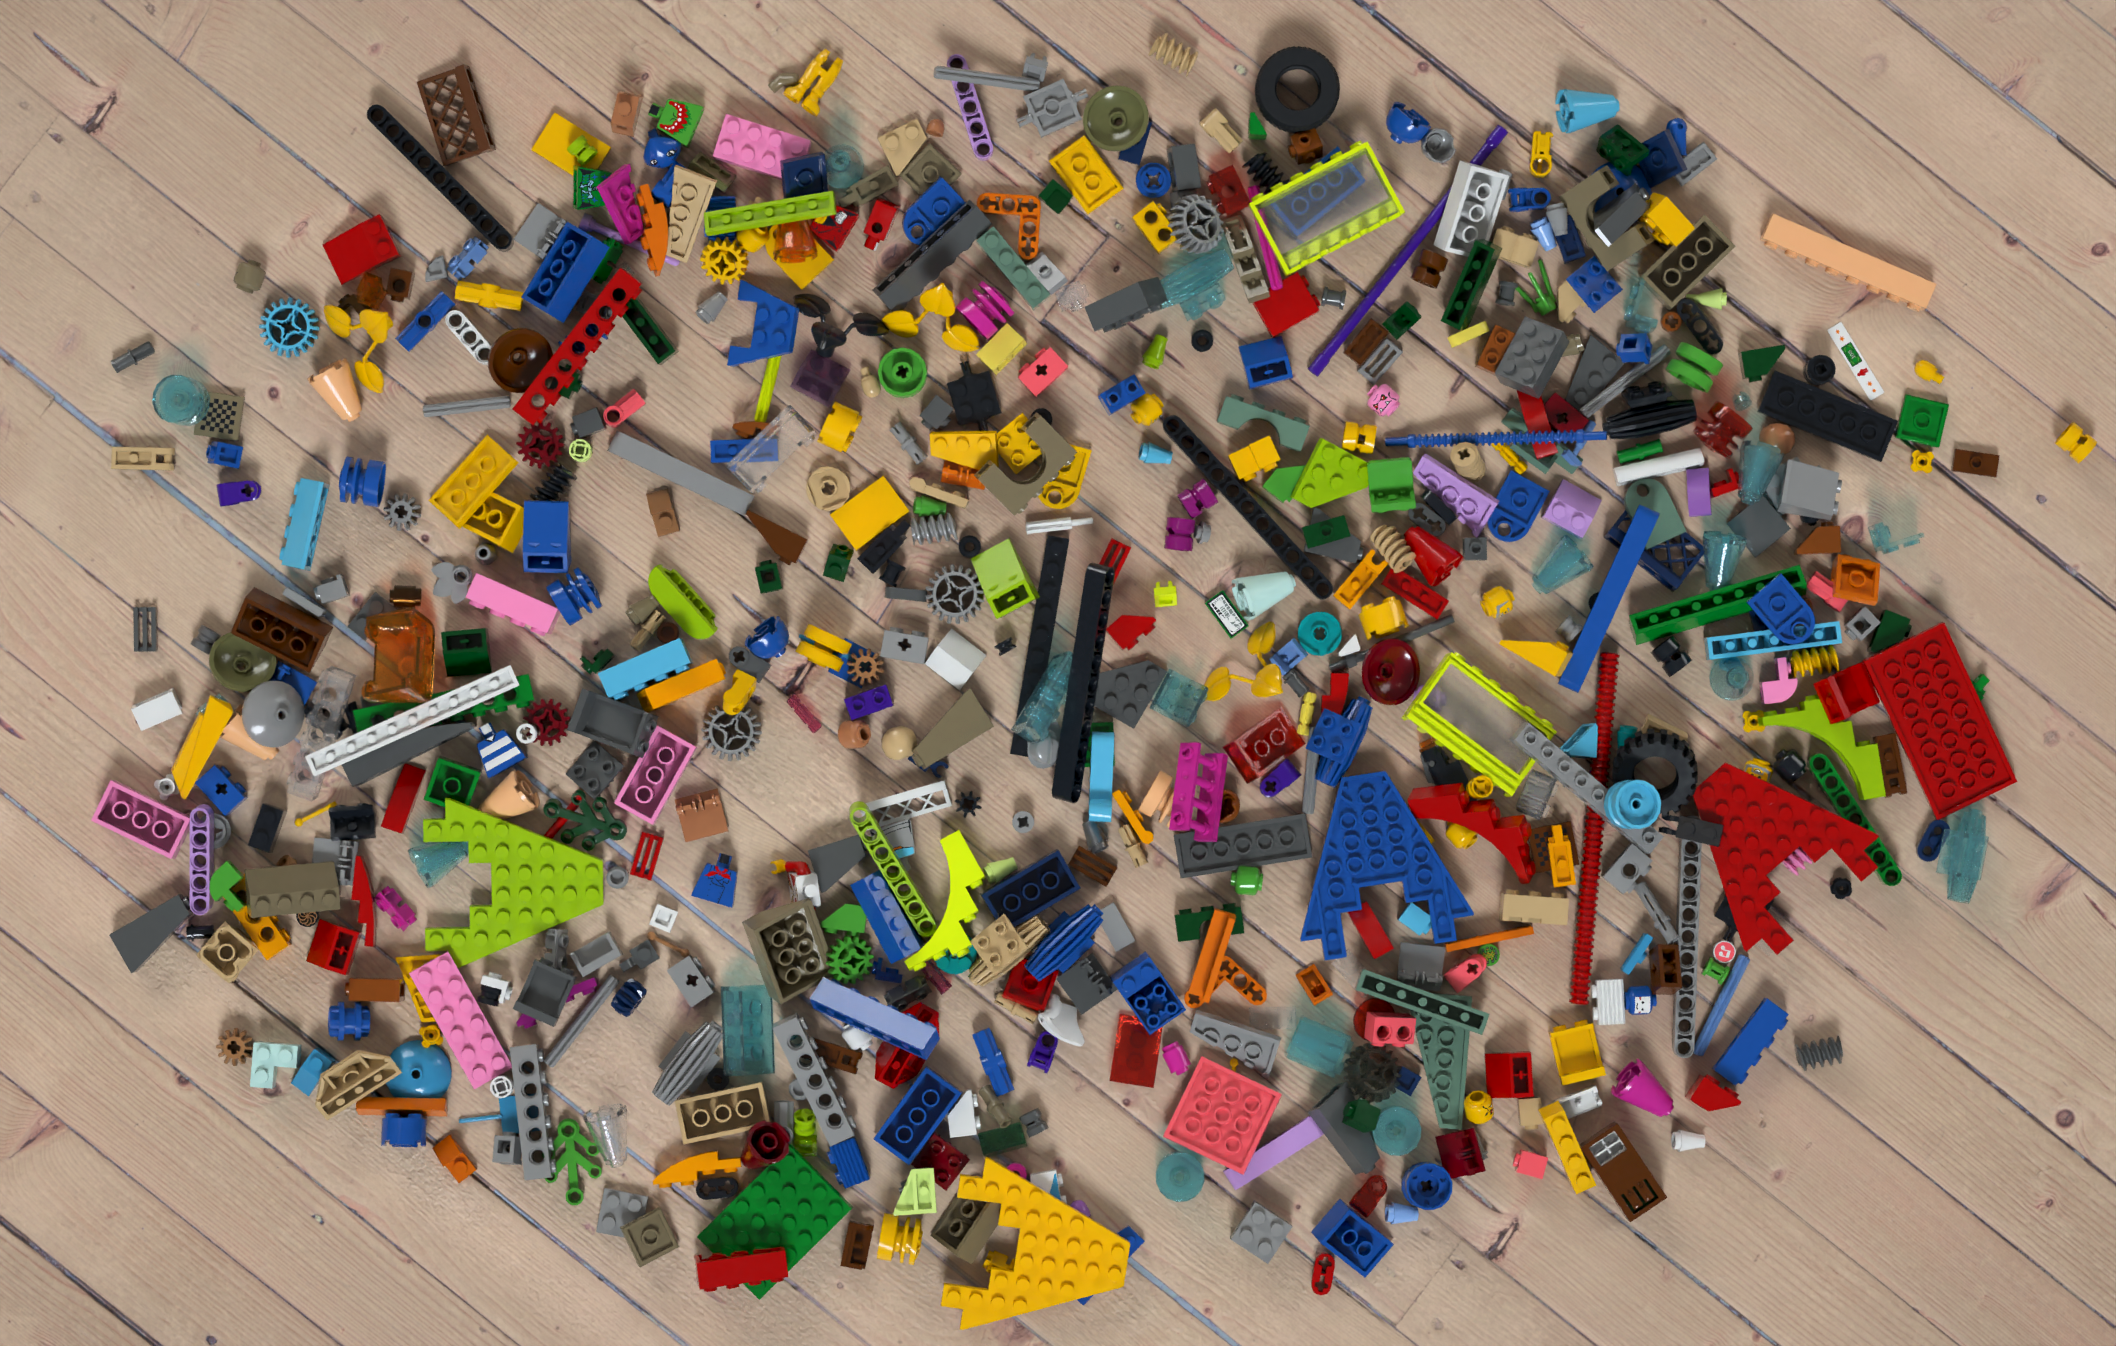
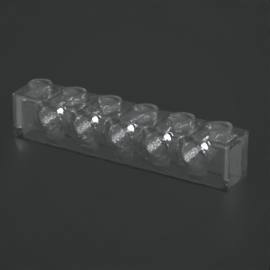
M334 666L322 671L319 677V683H321L319 691L315 692L312 699L314 704L313 711H310L306 718L307 730L302 733L299 744L302 746L300 752L296 753L293 760L295 768L287 779L286 784L289 785L287 793L310 802L318 797L326 772L314 777L305 756L310 754V749L318 751L336 742L356 678L355 674ZM329 687L336 691V697L330 695ZM322 708H326L329 711L330 717L323 715ZM316 728L323 732V738L316 734ZM303 769L310 772V778L304 776Z

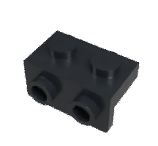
M360 803L356 806L337 805L328 809L331 841L376 838V813L373 805Z

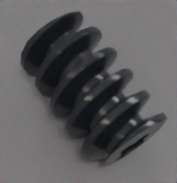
M1266 152L1256 154L1242 166V168L1250 167L1247 171L1248 175L1255 173L1253 177L1254 182L1261 180L1258 185L1259 189L1267 187L1264 195L1272 192L1270 188L1282 182L1285 185L1290 181L1289 179L1281 181L1284 173H1275L1278 166L1270 167L1272 159L1264 160Z
M560 463L559 467L552 465L551 468L554 474L547 472L546 476L549 480L541 479L540 482L544 487L536 486L535 489L538 495L531 493L530 497L535 501H561L558 493L566 494L567 492L563 486L571 487L572 484L569 478L577 480L576 475Z

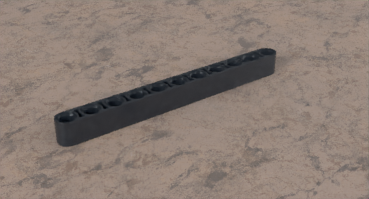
M1175 415L1166 417L1163 422L1165 434L1317 599L1324 600L1330 597L1333 586L1320 570L1181 418ZM1176 420L1179 424V429L1175 432L1169 431L1166 427L1167 422ZM1190 436L1193 438L1194 445L1191 448H1185L1181 443L1183 437ZM1202 452L1209 456L1208 463L1203 465L1199 464L1196 460V456ZM1214 469L1223 471L1224 478L1222 480L1216 481L1212 478L1211 473ZM1228 486H1236L1239 489V494L1236 497L1228 496L1226 492ZM1247 501L1251 502L1254 506L1253 512L1249 514L1244 513L1241 509L1242 503ZM1259 518H1265L1269 522L1266 530H1260L1257 527L1256 522ZM1279 534L1283 537L1284 542L1281 546L1277 547L1272 544L1271 538L1273 535ZM1293 550L1298 553L1299 558L1297 562L1291 563L1287 560L1286 555L1289 551ZM1304 567H1310L1313 570L1314 575L1311 579L1302 577L1301 571ZM1320 583L1328 586L1329 591L1325 596L1319 595L1316 591L1317 585Z
M1090 563L1085 573L1052 785V797L1070 803H1076L1081 794L1115 571L1112 567L1096 563Z

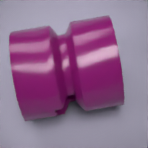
M1204 479L1195 483L1192 490L1186 489L1177 495L1192 519L1203 513V508L1209 509L1218 503L1217 498Z
M1167 517L1166 530L1169 534L1165 536L1164 549L1192 551L1194 539L1191 537V534L1195 530V520Z

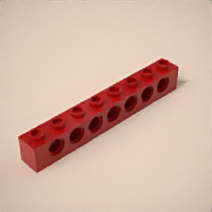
M620 267L512 410L532 425L536 421L541 423L548 414L545 410L549 404L554 406L560 399L559 391L562 387L568 388L575 379L572 376L575 370L579 369L581 371L589 361L585 358L590 351L595 353L602 344L599 341L604 333L608 336L615 327V324L612 322L617 315L622 318L629 307L626 304L630 298L635 300L641 293L640 285L642 282ZM621 288L625 291L626 297L624 300L619 301L614 298L613 292L615 289ZM601 307H610L612 309V316L610 318H603L600 315ZM596 324L599 328L598 334L595 336L589 335L586 331L587 325ZM580 341L584 343L585 351L578 354L573 350L575 342ZM562 359H568L571 362L572 367L569 371H563L559 367V362ZM548 377H555L558 380L556 388L550 389L547 387L546 379ZM536 394L542 395L545 399L544 405H534L532 402L533 396Z

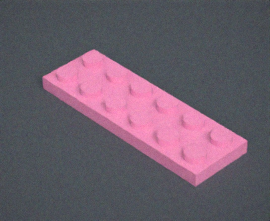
M448 951L409 973L473 1089L482 1086L512 1068V1064Z

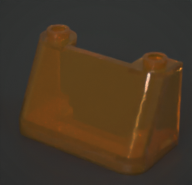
M414 607L366 617L365 635L375 644L373 681L368 680L364 682L361 690L362 698L370 703H423L430 701L433 694L435 629L433 623Z

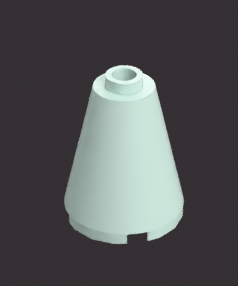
M1286 571L1240 577L1232 580V583L1235 584V587L1232 588L1235 602L1239 611L1244 610L1247 614L1243 616L1247 621L1253 620L1294 592V587L1296 586L1293 575L1288 574Z

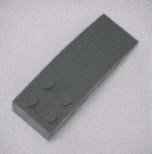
M458 723L423 728L344 763L342 767L352 787L360 786L477 726L475 723Z

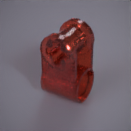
M1380 1175L1369 1177L1361 1189L1355 1193L1348 1205L1367 1218L1387 1191L1385 1179ZM1380 1181L1382 1189L1379 1190L1376 1188L1375 1190H1373L1372 1183H1378Z

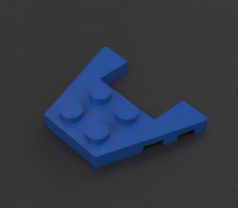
M740 280L737 300L758 304L751 347L730 346L727 365L736 367L739 364L752 363L764 358L769 359L793 353L799 308L747 281Z

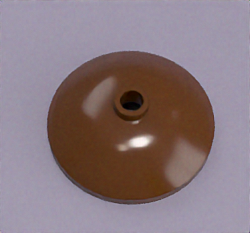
M528 328L513 329L502 334L492 345L488 355V370L492 379L502 389L513 393H524L551 359L553 351L549 342L539 332ZM516 353H520L517 359L513 358Z

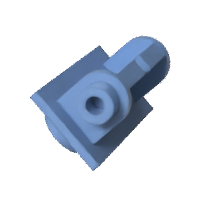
M476 236L473 239H468L462 247L463 251L459 255H455L448 263L449 267L447 270L452 275L456 271L454 276L459 281L462 278L465 279L475 268L469 263L471 259L478 264L488 253L487 249L489 247L483 242L479 245L481 240Z

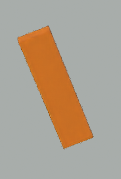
M1527 925L1446 942L1444 944L1445 951L1450 952L1532 935L1534 930L1533 926Z

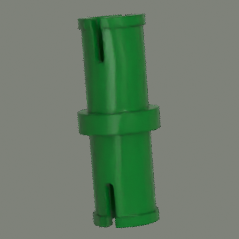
M1660 439L1641 445L1636 443L1634 447L1618 450L1617 456L1621 465L1636 459L1641 461L1646 456L1662 453L1663 448Z

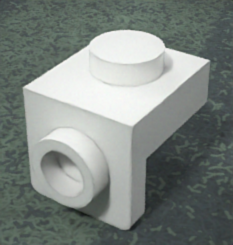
M489 972V975H483L481 984L502 990L499 1003L504 1004L506 1000H510L513 987H509L511 981L501 979V974Z

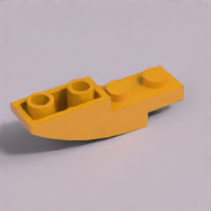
M719 1150L696 1154L665 1169L653 1179V1185L658 1184L659 1188L672 1187V1183L681 1182V1186L694 1185V1181L699 1179L698 1171H702V1175L715 1174L717 1169H724V1173L737 1172V1168L742 1167L741 1157L719 1159Z

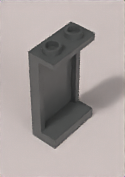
M582 688L567 730L643 758L649 748L652 732L656 729L658 716Z

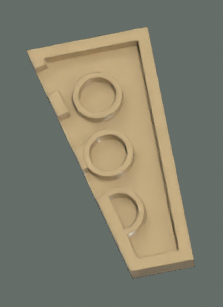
M678 165L674 167L666 256L687 263L717 180Z

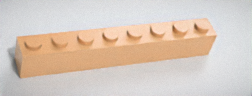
M1776 214L1770 216L1760 239L1765 242L1764 246L1776 250L1780 248L1785 251L1784 254L1788 257L1797 259L1798 256L1805 259V264L1817 268L1819 265L1826 268L1825 272L1837 277L1840 274L1846 277L1845 281L1851 284L1858 285V283L1867 286L1866 290L1875 294L1879 292L1887 295L1886 298L1896 303H1899V300L1907 303V308L1917 312L1920 309L1924 310L1927 308L1937 285Z

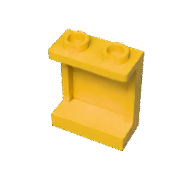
M1587 1019L1574 1022L1575 1026L1566 1028V1025L1553 1027L1552 1032H1548L1561 1085L1606 1075L1594 1032V1024L1592 1022L1588 1023Z

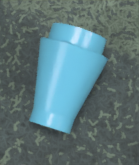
M1151 442L1142 443L1138 459L1142 460L1143 463L1170 464L1173 452Z

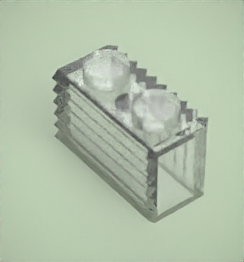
M1531 769L1514 810L1537 820H1540L1541 817L1545 818L1550 809V805L1547 804L1550 796H1555L1559 785L1555 784L1557 779Z

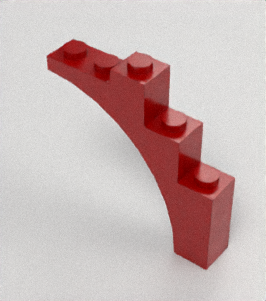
M1463 783L1413 788L1407 801L1415 819L1430 818L1444 820L1464 826L1480 834L1507 858L1521 884L1530 883L1536 872V867L1529 855L1530 849L1527 841L1529 836H1531L1532 829L1530 823H1527L1525 815L1501 817L1500 809L1496 807L1494 799L1469 801V794L1465 791Z

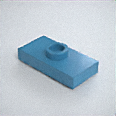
M1643 933L1621 966V971L1629 975L1637 962L1639 964L1643 962L1647 956L1645 950L1653 940V937Z

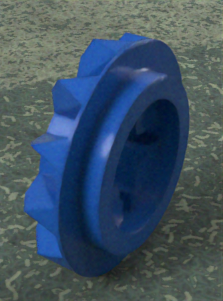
M1148 163L1138 171L1136 185L1142 195L1149 198H1159L1168 192L1171 186V175L1165 166L1159 163ZM1160 173L1157 181L1161 187L1153 184L1147 188L1150 180L1146 174L1154 177Z

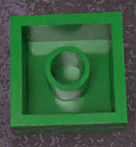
M439 756L423 800L445 807V798H451L470 806L482 770Z

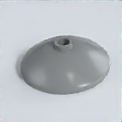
M266 681L254 687L247 695L242 708V721L247 734L253 741L265 747H281L291 742L300 732L304 722V705L298 692L289 684L281 681ZM281 711L282 717L279 719L278 713Z

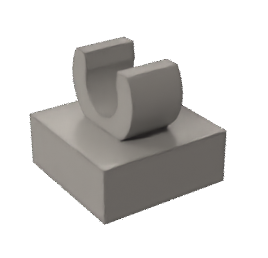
M1032 53L1030 57L1027 56L1022 76L1038 79L1043 82L1048 62H1046L1047 57L1044 56L1042 60L1035 58V53Z

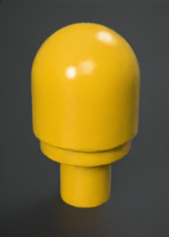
M1926 360L1917 362L1914 367L1916 375L1925 381L1930 382L1932 379L1940 384L1944 379V376L1936 372L1938 370L1936 366Z

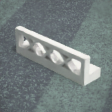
M945 780L865 803L870 811L876 810L883 814L878 823L880 827L952 806ZM943 790L946 803L936 805L929 801L934 792ZM930 794L928 799L921 797ZM918 797L925 801L922 810L916 812L908 806L912 799ZM909 800L906 806L900 803ZM928 803L934 806L925 809ZM898 804L904 808L900 817L894 818L887 814L891 805ZM888 806L885 812L880 810V808ZM860 810L863 817L865 815V812ZM906 810H909V811L912 812V813H910V814L904 815V813L906 812ZM885 816L891 818L889 820L883 821Z

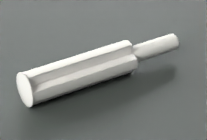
M1071 517L1026 522L1025 527L1028 535L1072 529V526L1093 524L1094 522L1092 517L1072 520Z

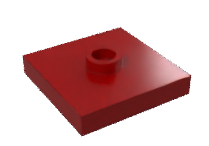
M1024 958L1012 968L1002 997L1039 1012H1044L1059 971L1056 970L1041 981H1038L1024 967L1028 959Z

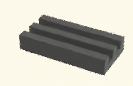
M133 607L134 652L157 651V607ZM139 612H142L143 647H140ZM147 612H151L152 647H148Z

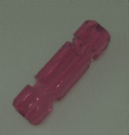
M792 695L787 700L788 705L795 709L794 712L804 724L808 725L810 731L816 733L822 725L817 719H814V715L803 703H800L801 700L798 696Z

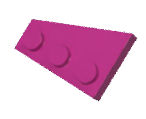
M624 164L597 186L624 244H631L644 232L640 209L635 204L633 192H636L634 183L631 184L629 172H632L630 164Z

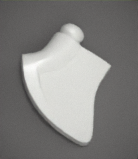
M1051 994L1046 1004V1010L1038 1014L1040 1024L1056 1038L1075 1046H1083L1085 1041L1077 1023V1008L1061 1003L1060 997L1057 994Z

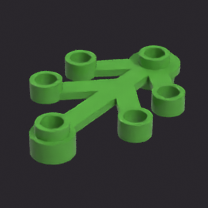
M567 1118L558 1125L557 1131L559 1135L554 1140V1150H551L553 1152L551 1158H555L556 1150L564 1142L566 1151L556 1162L557 1172H554V1180L544 1179L548 1183L555 1182L559 1172L567 1164L570 1189L566 1193V1201L570 1205H579L584 1199V1193L578 1184L577 1163L588 1171L591 1178L600 1177L602 1168L599 1165H593L576 1151L574 1140L583 1146L590 1156H596L600 1152V1147L597 1143L590 1142L579 1133V1124L574 1119ZM567 1125L573 1128V1132L570 1134L565 1132ZM591 1145L597 1147V1152L594 1154L589 1151ZM594 1167L599 1169L597 1176L591 1173V1169ZM572 1192L579 1194L578 1200L572 1199Z

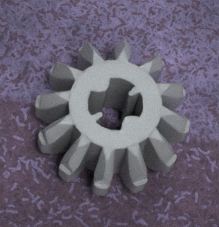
M396 494L394 495L395 503L390 499L387 500L391 508H383L384 511L390 512L389 515L384 516V519H392L389 523L391 528L397 523V531H401L404 524L405 529L408 531L410 530L409 522L415 526L418 524L413 518H421V514L415 513V510H419L421 506H412L416 499L412 497L408 501V494H403L402 501L400 496ZM402 506H404V510L408 511L407 516L403 515L404 518H400L401 516L397 514L398 509L402 510Z

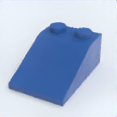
M1341 1199L1335 1203L1311 1231L1322 1245L1363 1277H1366L1394 1245Z

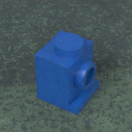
M1647 333L1621 334L1620 343H1617L1616 353L1617 356H1620L1622 363H1650L1652 344Z

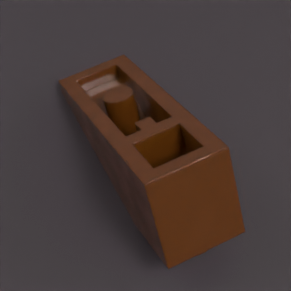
M747 510L746 515L773 551L780 556L778 560L788 565H791L792 562L797 564L808 539Z

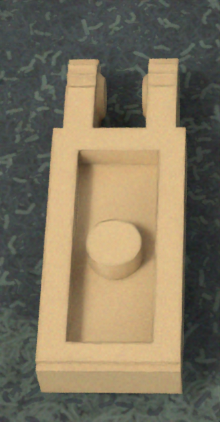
M912 477L909 481V487L913 491L963 509L968 506L969 500L965 499L966 495L954 490L952 494L945 492V487L932 483V486H928L924 479H918V477Z

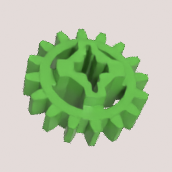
M844 936V941L836 939L837 945H830V948L833 950L832 953H826L830 960L825 963L831 966L828 973L834 974L833 978L838 981L841 980L844 984H847L848 981L855 984L856 978L863 981L862 975L870 974L867 967H873L869 959L874 958V955L868 953L872 948L865 945V940H859V937L856 936L851 938ZM854 946H856L860 950V953L856 952V948H854ZM839 967H842L846 974L842 973Z

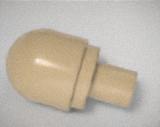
M869 367L860 369L863 377L860 381L864 394L870 398L877 397L881 391L877 377L871 375Z

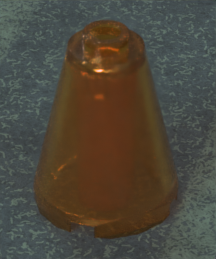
M808 219L778 224L773 251L774 260L780 258L782 263L805 262L806 257L811 256V260L817 257V247Z

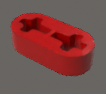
M1320 1253L1314 1262L1311 1287L1318 1295L1327 1294L1332 1286L1335 1260L1329 1253ZM1328 1257L1331 1265L1326 1266L1325 1273L1321 1272L1322 1265L1319 1264V1260ZM1321 1275H1323L1327 1288L1324 1287L1322 1291H1319L1318 1287L1315 1286V1282H1319Z

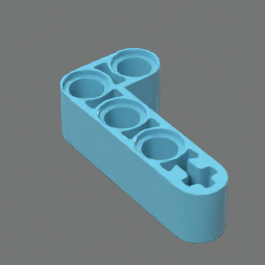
M1092 731L1089 821L1111 822L1114 732Z

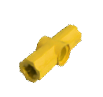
M458 280L455 300L477 303L479 306L497 309L498 307L521 312L524 300L521 297L524 293L502 289L500 286L482 283L480 285Z

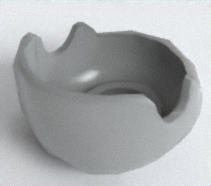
M1433 128L1422 138V153L1433 162L1444 163L1449 161L1456 151L1453 145L1454 138L1445 129Z

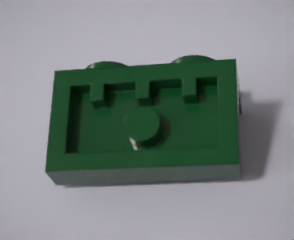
M1618 124L1599 137L1596 149L1602 158H1605L1626 176L1631 175L1633 166L1646 158L1650 151Z

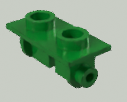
M609 237L603 240L602 243L610 248L592 276V279L600 284L603 281L606 282L613 269L607 265L608 260L616 264L623 253V245Z

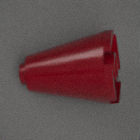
M764 1120L751 1127L741 1153V1162L746 1168L756 1169L775 1164L783 1160L788 1154L789 1135L779 1123L766 1122L767 1120Z

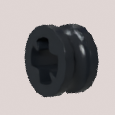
M1012 637L994 646L995 649L999 650V656L1017 647L1016 644H1012Z

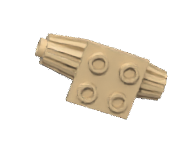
M1003 914L970 941L980 957L970 967L968 978L975 986L979 984L983 987L1006 974L1035 950L1049 934L1050 928L1038 914L1016 927L1013 926L1006 914Z

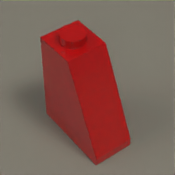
M1364 901L1361 902L1362 910L1347 912L1371 957L1376 959L1391 951L1394 947L1368 902Z

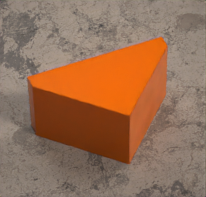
M1315 964L1295 975L1314 1006L1333 995Z

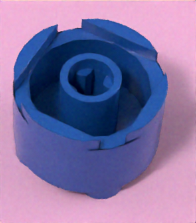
M386 1113V1118H382L381 1146H387V1142H389V1145H392V1147H417L418 1143H421L422 1147H426L427 1119H423L422 1114H408V1118H401V1115L397 1113Z

